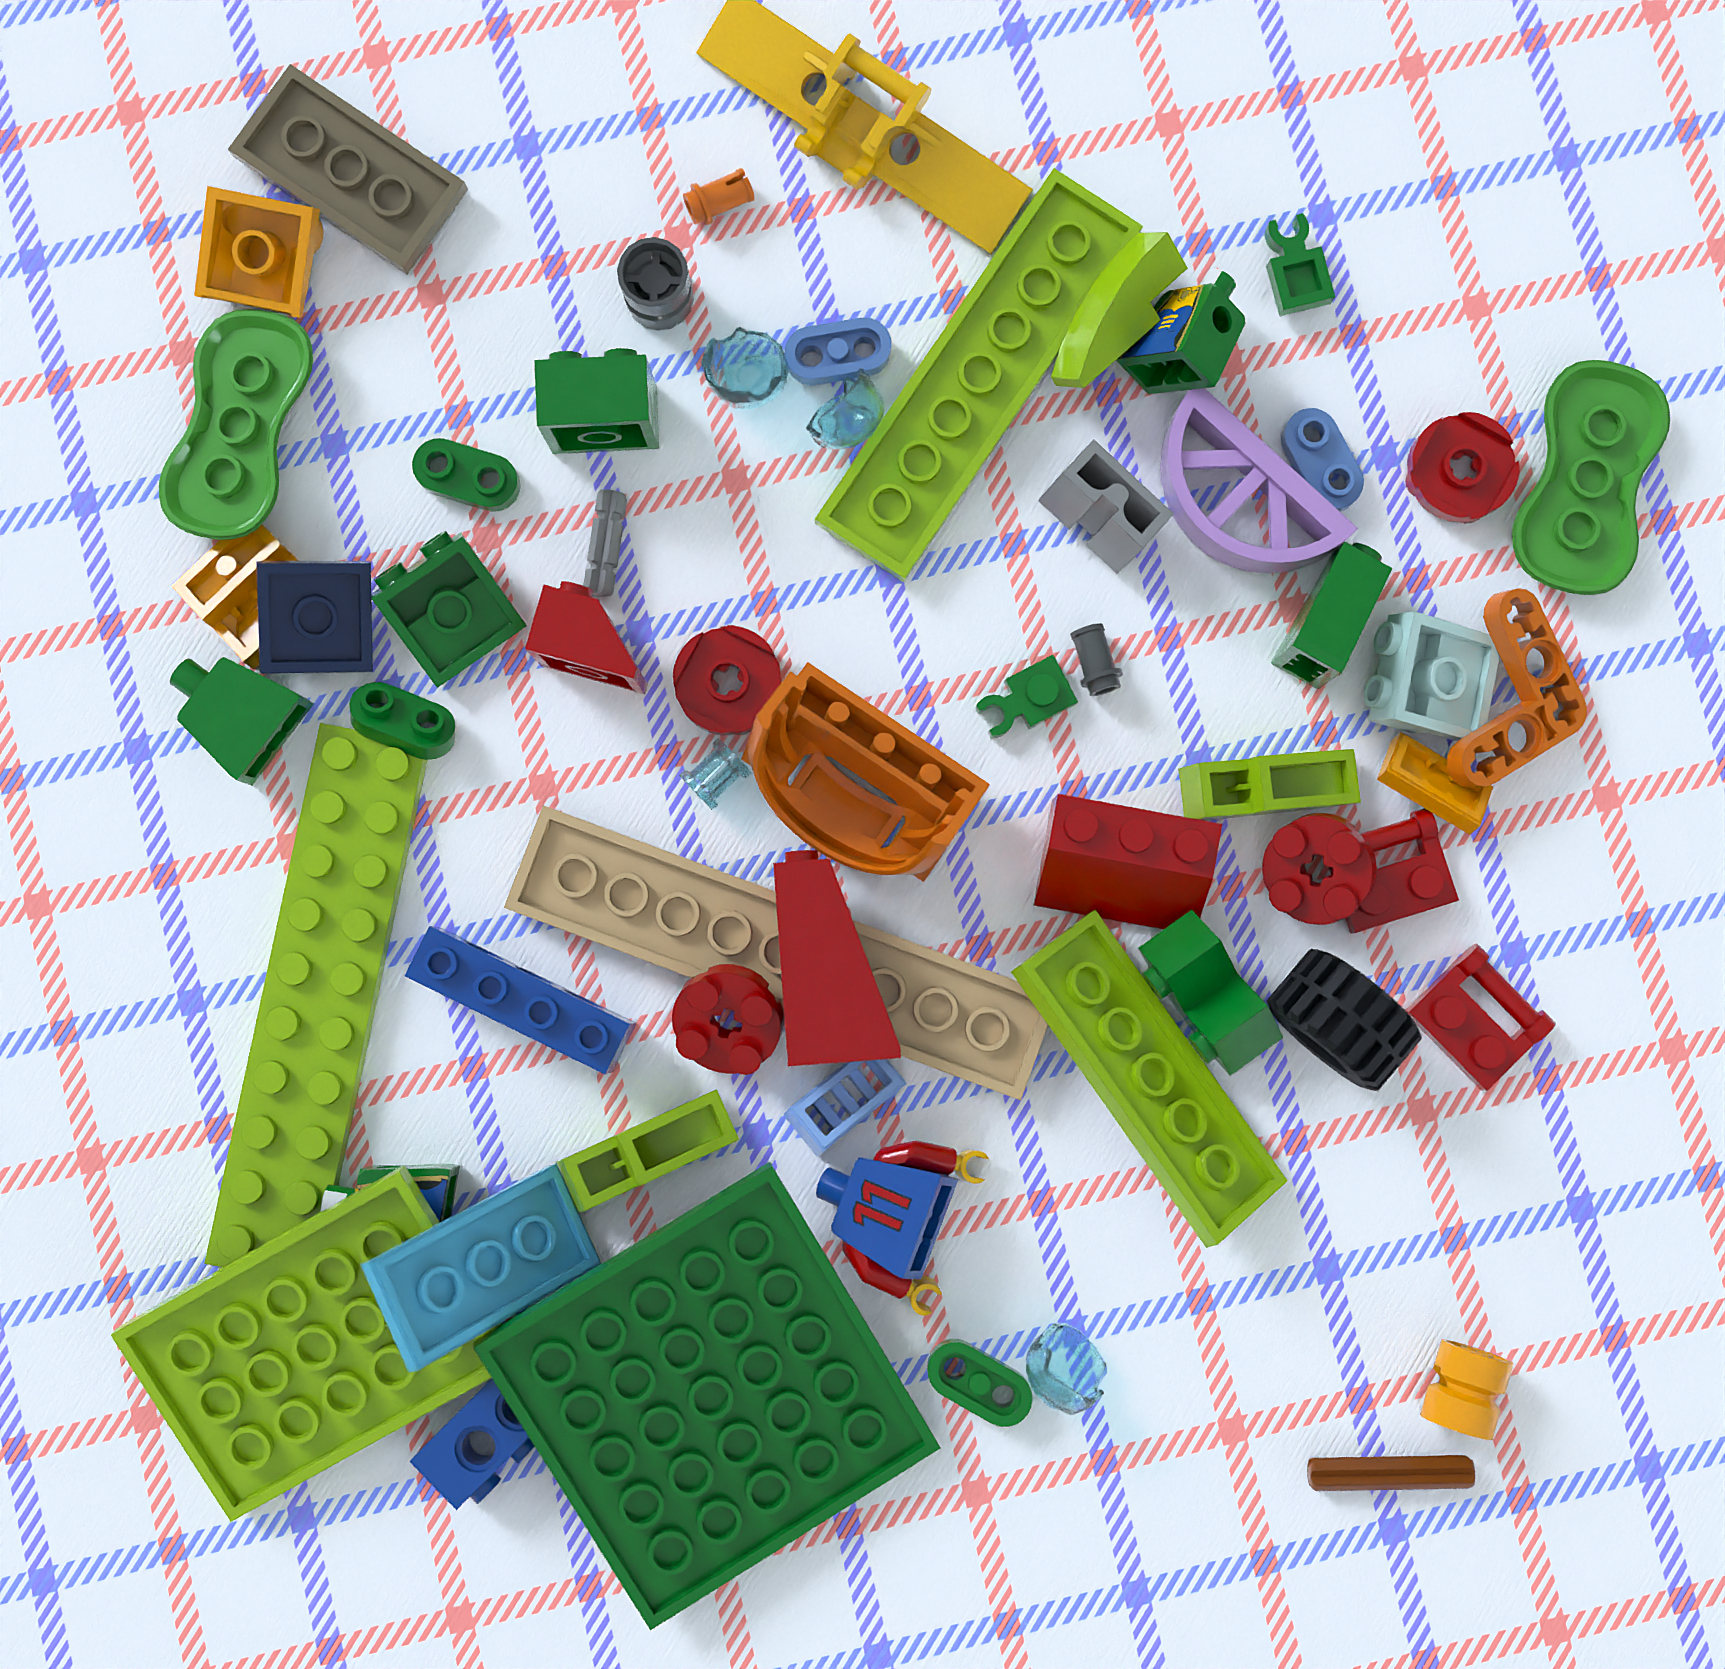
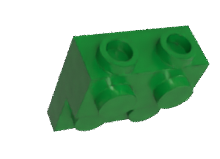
M446 530L419 548L424 557L406 569L400 561L378 575L374 581L379 588L371 593V600L437 688L527 627L525 621L494 580L492 574L462 532L451 538Z

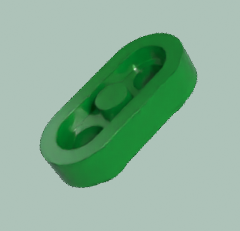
M435 438L424 442L413 456L412 471L416 480L426 491L433 495L485 511L497 512L510 507L520 493L521 483L517 471L506 458L448 439ZM435 458H447L448 463L443 471L435 473L430 470V465ZM494 472L499 474V481L496 486L492 488L482 487V478L487 473Z
M372 682L362 685L355 690L350 698L351 724L360 735L389 747L399 748L408 755L424 760L440 758L447 754L454 745L455 719L451 712L440 704L383 682ZM374 703L385 704V706L380 708H374L369 705ZM423 722H430L432 724H435L436 726L432 728H423L420 726V724Z
M961 1339L945 1340L931 1351L927 1361L928 1378L932 1387L940 1395L999 1427L1014 1426L1028 1415L1032 1406V1392L1026 1378L1016 1369ZM956 1357L964 1361L965 1368L960 1375L951 1376L945 1372L944 1365L950 1358ZM1006 1385L1013 1390L1011 1400L1003 1404L996 1402L993 1399L994 1390L998 1386Z

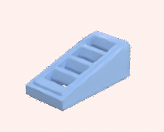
M888 1059L845 1062L793 1104L784 1113V1116L812 1152L819 1156L907 1083ZM865 1062L885 1087L879 1093L875 1091L858 1070L862 1063ZM845 1077H848L867 1101L862 1107L859 1106L840 1082ZM828 1091L831 1092L849 1115L846 1120L842 1121L824 1099L823 1095ZM811 1105L832 1130L826 1136L805 1112Z

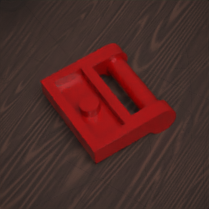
M1423 808L1411 812L1409 819L1361 833L1365 843L1368 841L1374 852L1416 839L1421 855L1377 868L1376 881L1371 894L1351 916L1345 918L1350 934L1459 901L1438 838L1437 822L1432 812ZM1329 867V870H1330V873H1331V876H1332V875H1333V867Z
M1476 943L1464 951L1405 1011L1411 1016L1416 1025L1480 1090L1488 1091L1534 1044L1541 1041L1553 1030L1556 1022L1544 1010L1537 1012L1487 961L1489 955ZM1471 975L1521 1026L1511 1037L1459 986L1467 977Z

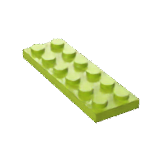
M1096 910L1082 917L1011 971L1019 985L1206 1248L1219 1245L1288 1182Z

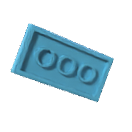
M552 1164L361 1264V1267L408 1371L412 1372L422 1369L599 1266L601 1262L557 1164Z

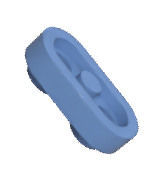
M867 317L803 327L795 331L786 342L784 350L785 364L790 375L796 381L806 385H819L872 376L882 371L890 360L891 337L887 328L881 322ZM867 343L875 351L871 356L863 358L858 356L854 350L859 344ZM808 352H816L822 357V360L816 366H807L803 363L802 358Z
M1306 408L1296 412L1282 430V449L1292 468L1335 508L1342 512L1348 509L1360 497L1363 491L1364 478L1362 471L1335 420L1327 412L1317 408ZM1305 427L1316 428L1320 433V441L1311 442L1307 440L1303 429ZM1339 474L1345 480V488L1342 490L1333 488L1329 483V475Z

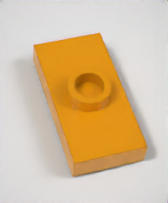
M1400 732L1390 742L1376 779L1469 835L1481 826L1493 790L1492 785L1486 787H1462L1455 783L1449 775L1447 759L1403 732Z

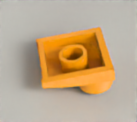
M207 186L194 296L247 305L302 318L313 256L323 241V226L319 219L320 209Z

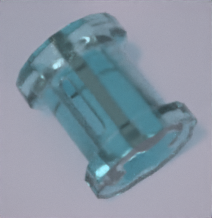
M719 738L712 743L714 750L693 770H684L679 774L681 779L712 811L718 806L717 798L740 777L746 779L752 774L747 766Z

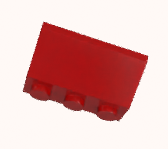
M1057 794L1051 802L1033 906L1080 915H1087L1096 910L1102 919L1161 930L1167 928L1190 910H1193L1201 918L1213 881L1223 824Z

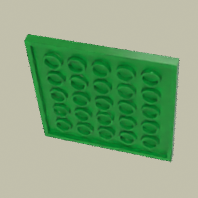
M771 1162L761 1166L475 1340L473 1345L476 1354L650 1631L941 1449Z

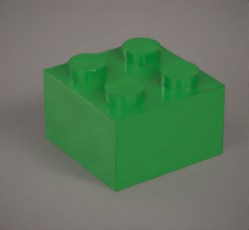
M629 348L610 349L605 351L602 357H582V354L578 352L558 351L551 353L549 359L534 360L537 427L552 454L660 449L657 385L646 354L637 355L636 350Z

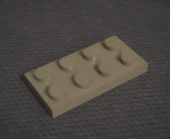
M289 64L228 148V151L236 160L304 206L320 209L319 216L406 275H408L469 190L465 181L291 64Z

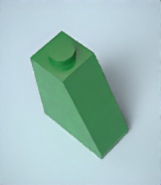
M1344 541L1331 554L1273 657L1271 664L1317 690L1340 675L1349 661L1393 568L1382 563V556L1373 548L1358 542L1350 545Z

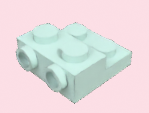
M1416 611L1388 615L1387 621L1379 626L1374 637V649L1377 653H1380L1377 675L1369 679L1364 689V702L1370 707L1368 721L1410 733L1426 732L1454 741H1459L1488 722L1500 658L1490 635Z

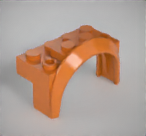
M809 662L806 663L798 675L790 671L756 715L752 732L741 760L752 767L758 787L777 817L813 849L855 870L877 875H913L922 882H925L990 785ZM813 754L789 786L788 778L805 755ZM825 756L833 758L894 799L897 805L872 794L839 771ZM904 816L905 823L890 845L883 847Z

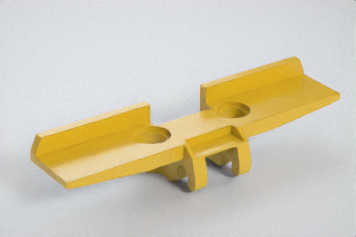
M726 0L696 54L808 129L805 135L800 134L797 137L794 148L807 157L814 155L820 157L842 172V180L856 190L865 187L874 175L982 249L991 255L993 254L1034 190L922 114L921 111L931 95V87L922 81L916 85L861 48L860 39L851 33L845 36L836 52L832 53L757 1ZM858 72L902 102L904 106L895 120L881 113L845 88L843 85L847 78L853 80ZM824 75L826 77L825 92L819 98L816 105H811L807 102L804 95L806 83L813 76ZM903 134L915 136L920 144L918 158L908 165L897 164L891 154L893 142Z

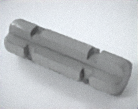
M599 490L596 497L595 511H597L598 518L593 519L587 557L591 567L585 570L583 586L593 590V595L606 597L614 593L616 575H614L612 570L618 566L623 525L620 522V518H625L627 506L625 494L616 490Z

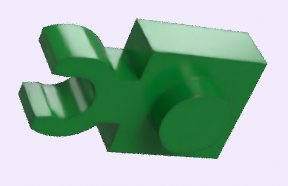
M1303 213L1296 214L1292 221L1295 231L1294 237L1288 238L1281 235L1276 219L1269 221L1265 229L1266 244L1273 252L1279 255V257L1269 259L1266 265L1279 317L1329 305L1335 299L1322 246L1306 249L1305 240L1309 234V222Z
M1051 655L1006 678L1004 684L1010 695L1006 697L988 695L977 703L975 709L977 713L984 712L988 708H997L1001 711L1003 722L988 731L990 738H999L1011 729L1014 720L1022 716L1028 729H1031L1076 706L1078 700L1054 655Z

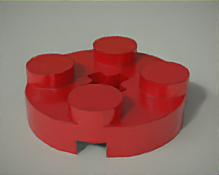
M1461 412L1457 416L1440 418L1432 422L1421 432L1409 451L1407 475L1405 478L1406 488L1411 495L1416 497L1418 503L1432 515L1450 522L1474 523L1501 507L1509 499L1517 485L1520 467L1519 460L1515 462V453L1511 447L1514 442L1508 431L1501 424L1480 413ZM1463 455L1472 459L1469 468L1475 472L1474 479L1465 476L1461 480L1454 476V469L1450 466V460L1458 461Z
M735 625L720 626L718 629H711L704 634L701 632L692 637L679 652L673 668L675 696L687 718L699 728L722 736L745 735L751 732L756 715L782 682L780 665L770 645L755 632ZM730 666L739 670L737 679L743 683L738 691L730 690L726 695L718 693L719 684L713 679L714 674L717 671L726 673Z
M1329 813L1306 814L1277 830L1272 840L1268 843L1262 862L1263 880L1269 892V900L1272 906L1300 922L1313 925L1332 924L1351 916L1371 894L1376 881V857L1369 842L1365 843L1362 835L1354 829L1356 827L1347 819ZM1317 854L1323 856L1324 865L1333 867V875L1325 876L1321 883L1313 881L1312 875L1307 873L1305 869V864L1311 863Z
M719 964L709 967L707 972L689 979L676 998L672 1010V1027L677 1037L675 1046L684 1058L694 1060L697 1064L708 1070L725 1074H752L759 1069L761 1063L772 1055L781 1038L785 1020L784 1009L780 999L777 1003L775 996L768 990L770 984L760 974L749 968L735 964ZM724 1009H730L734 1011V1020L742 1023V1026L733 1027L732 1030L726 1029L716 1021L715 1016H721Z

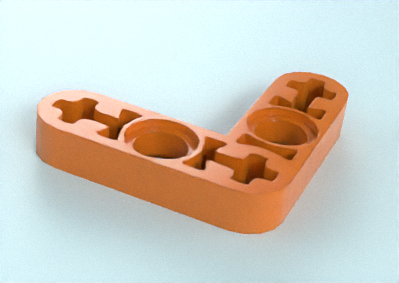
M1516 588L1493 594L1487 600L1484 607L1483 618L1485 626L1521 702L1463 737L1451 747L1447 755V769L1454 782L1462 787H1486L1498 782L1576 733L1583 726L1587 718V706L1584 696L1538 599L1527 589ZM1514 605L1517 608L1518 614L1513 617V623H1510L1507 614L1512 611V606ZM1529 632L1530 639L1517 642V638L1526 637L1525 633ZM1532 648L1538 650L1544 660V669L1538 678L1531 675L1526 665L1527 655ZM1553 684V687L1544 689L1546 693H1541L1540 687ZM1557 702H1560L1563 710L1558 714V720H1555L1553 712L1558 709ZM1515 721L1522 725L1526 733V743L1519 752L1512 748L1508 739V731ZM1493 751L1495 756H1490L1480 761L1476 765L1477 771L1473 772L1471 770L1470 764L1476 759L1474 753Z

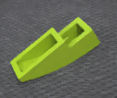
M1168 232L1137 233L1112 258L1095 280L1076 311L1060 346L1051 374V379L1056 386L1085 388L1160 321L1151 301L1188 269Z
M1354 749L1263 755L1249 759L1200 762L1178 768L1184 817L1198 820L1247 817L1361 803Z
M716 1089L555 1163L579 1213L655 1180L738 1141L739 1138Z

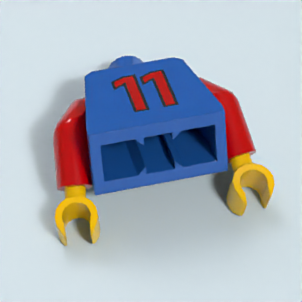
M915 1140L880 1148L873 1159L859 1157L850 1175L831 1167L823 1172L816 1188V1196L818 1199L838 1207L831 1225V1231L843 1240L842 1252L861 1281L895 1298L902 1299L904 1296L908 1297L913 1310L919 1315L926 1316L932 1313L928 1305L918 1302L916 1298L919 1292L924 1289H930L936 1294L942 1295L937 1282L931 1277L923 1276L959 1180L948 1175L955 1171L961 1180L980 1184L985 1179L971 1177L966 1171V1164L974 1156L989 1160L986 1153L967 1149L957 1155L954 1148Z

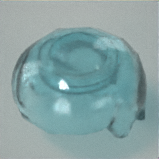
M738 327L732 335L723 340L711 338L707 343L701 360L710 390L726 406L737 410H752L768 404L781 394L788 380L789 367L783 348L765 332L747 331L744 328Z
M863 368L858 370L857 380L850 376L844 380V394L832 398L818 408L806 426L810 436L819 446L834 450L853 448L870 438L884 416V399L873 380Z
M1064 1322L1053 1323L1033 1341L1026 1355L1025 1369L1029 1384L1034 1393L1049 1408L1068 1415H1074L1090 1409L1104 1395V1391L1102 1389L1098 1390V1387L1107 1374V1365L1095 1345L1080 1330Z

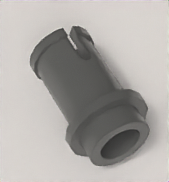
M1102 623L1084 626L1070 633L1084 675L1080 684L1082 688H1088L1090 696H1099L1119 689L1121 687L1119 678L1123 675L1121 668H1115Z

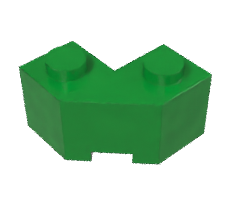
M1190 910L1138 948L1149 967L1142 972L1144 979L1161 1000L1167 996L1192 1030L1193 1034L1188 1036V1039L1205 1063L1209 1064L1215 1059L1231 1076L1284 1038L1269 1006L1237 973L1222 941L1193 910Z

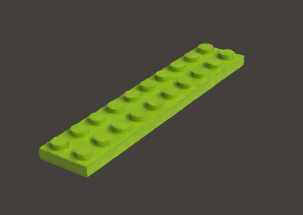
M324 723L319 724L204 1264L225 1267L321 1212V1204L326 1187L329 1184L339 1186L428 760L408 755L399 748L389 747L366 738L355 729Z

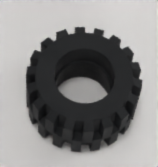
M1309 949L1267 999V1004L1275 1019L1298 1042L1338 1074L1364 1089L1379 1091L1422 1040L1421 1033L1414 1020L1389 994L1344 960L1318 949Z

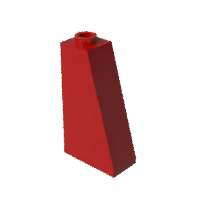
M818 850L785 852V862L773 863L788 1067L901 1058L900 1044L830 859H819Z

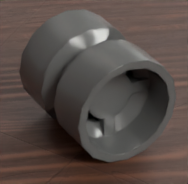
M657 237L640 239L629 245L621 255L617 268L618 282L627 309L633 319L645 328L657 331L672 329L685 320L691 312L694 301L692 282L685 257L677 246L668 240Z

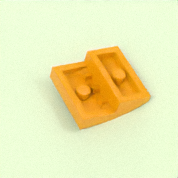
M263 524L247 536L219 540L171 586L199 618L212 627L236 655L253 670L259 665L256 561H299Z

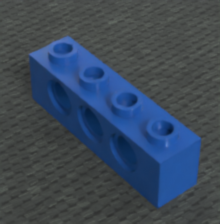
M428 927L404 975L605 1075L614 1071L637 1024L614 1011L440 927Z
M491 1378L409 1462L457 1511L469 1497L476 1504H479L502 1480L495 1471L509 1457L518 1464L535 1446ZM474 1431L488 1433L494 1440L495 1453L492 1455H481L475 1452L470 1444V1433Z

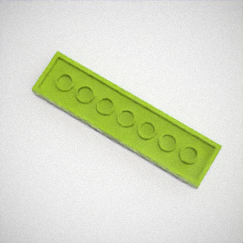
M1053 168L814 519L815 524L888 573L905 582L1057 358L1060 346L1073 317L1091 286L1112 258L1137 233L1142 232L1143 225Z

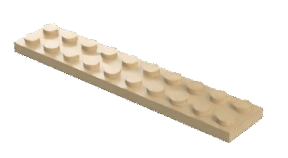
M542 806L505 902V909L690 978L693 976L695 978L698 974L707 972L709 967L719 964H735L749 968L760 974L770 984L768 990L775 996L777 1003L780 999L783 1006L775 891L561 811ZM853 920L900 1044L901 1056L1021 1100L1048 1024L1019 983L1011 978Z

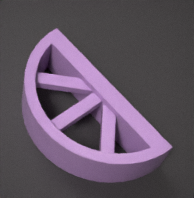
M1202 388L1187 392L1165 434L1161 451L1160 474L1167 505L1174 513L1173 517L1178 526L1194 545L1215 560L1233 568L1255 573H1282L1301 569L1325 558L1358 529L1209 391ZM1186 424L1191 426L1216 450L1182 451ZM1238 469L1245 478L1206 517L1197 506L1189 491L1183 470ZM1257 488L1267 496L1270 549L1241 542L1220 530L1221 526ZM1287 515L1316 542L1296 548H1288Z

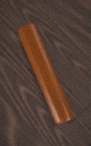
M1466 1455L1325 1457L1308 1460L1307 1479L1309 1486L1315 1491L1470 1489L1475 1485V1467L1473 1460Z

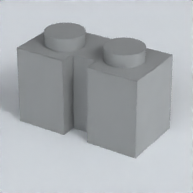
M1095 439L1073 460L1038 500L1069 530L1077 522L1093 536L1086 546L1116 574L1144 549L1174 515L1169 508Z

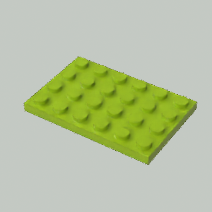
M405 1165L120 1325L110 1334L230 1522L492 1378L473 1349L475 1340L502 1325V1322L422 1369L409 1372L361 1267V1264L440 1223Z

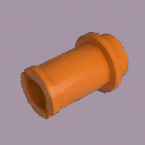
M742 168L736 169L735 172L702 186L693 183L690 185V191L683 193L686 209L695 225L703 221L706 225L712 224V217L746 202L755 201L751 183L748 177H745V171Z

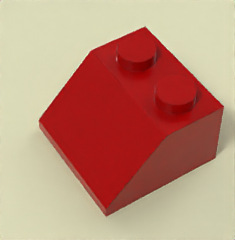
M561 581L559 588L543 584L525 650L542 667L645 694L648 683L611 618L601 605L600 600L592 597L593 590L568 581Z

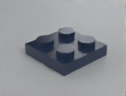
M256 561L260 674L373 672L370 561Z

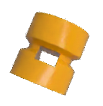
M1441 1339L1433 1366L1440 1379L1439 1382L1428 1385L1420 1416L1437 1425L1484 1440H1493L1501 1409L1494 1402V1398L1497 1395L1506 1393L1514 1363L1506 1358L1466 1344Z

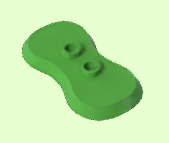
M235 310L215 319L199 339L193 358L195 387L193 413L186 432L167 458L159 479V500L162 511L167 519L177 528L195 536L209 539H236L247 536L258 529L271 513L279 491L277 445L280 430L287 413L304 390L313 366V349L310 338L304 328L296 321L284 315L265 310Z
M1586 360L1566 367L1555 378L1548 390L1544 405V421L1547 436L1546 461L1538 483L1523 502L1516 515L1512 530V541L1517 561L1522 569L1533 579L1560 591L1579 595H1596L1606 593L1618 587L1627 578L1637 559L1639 549L1635 507L1637 491L1644 472L1656 457L1667 438L1670 427V409L1666 395L1660 385L1645 373L1612 361Z

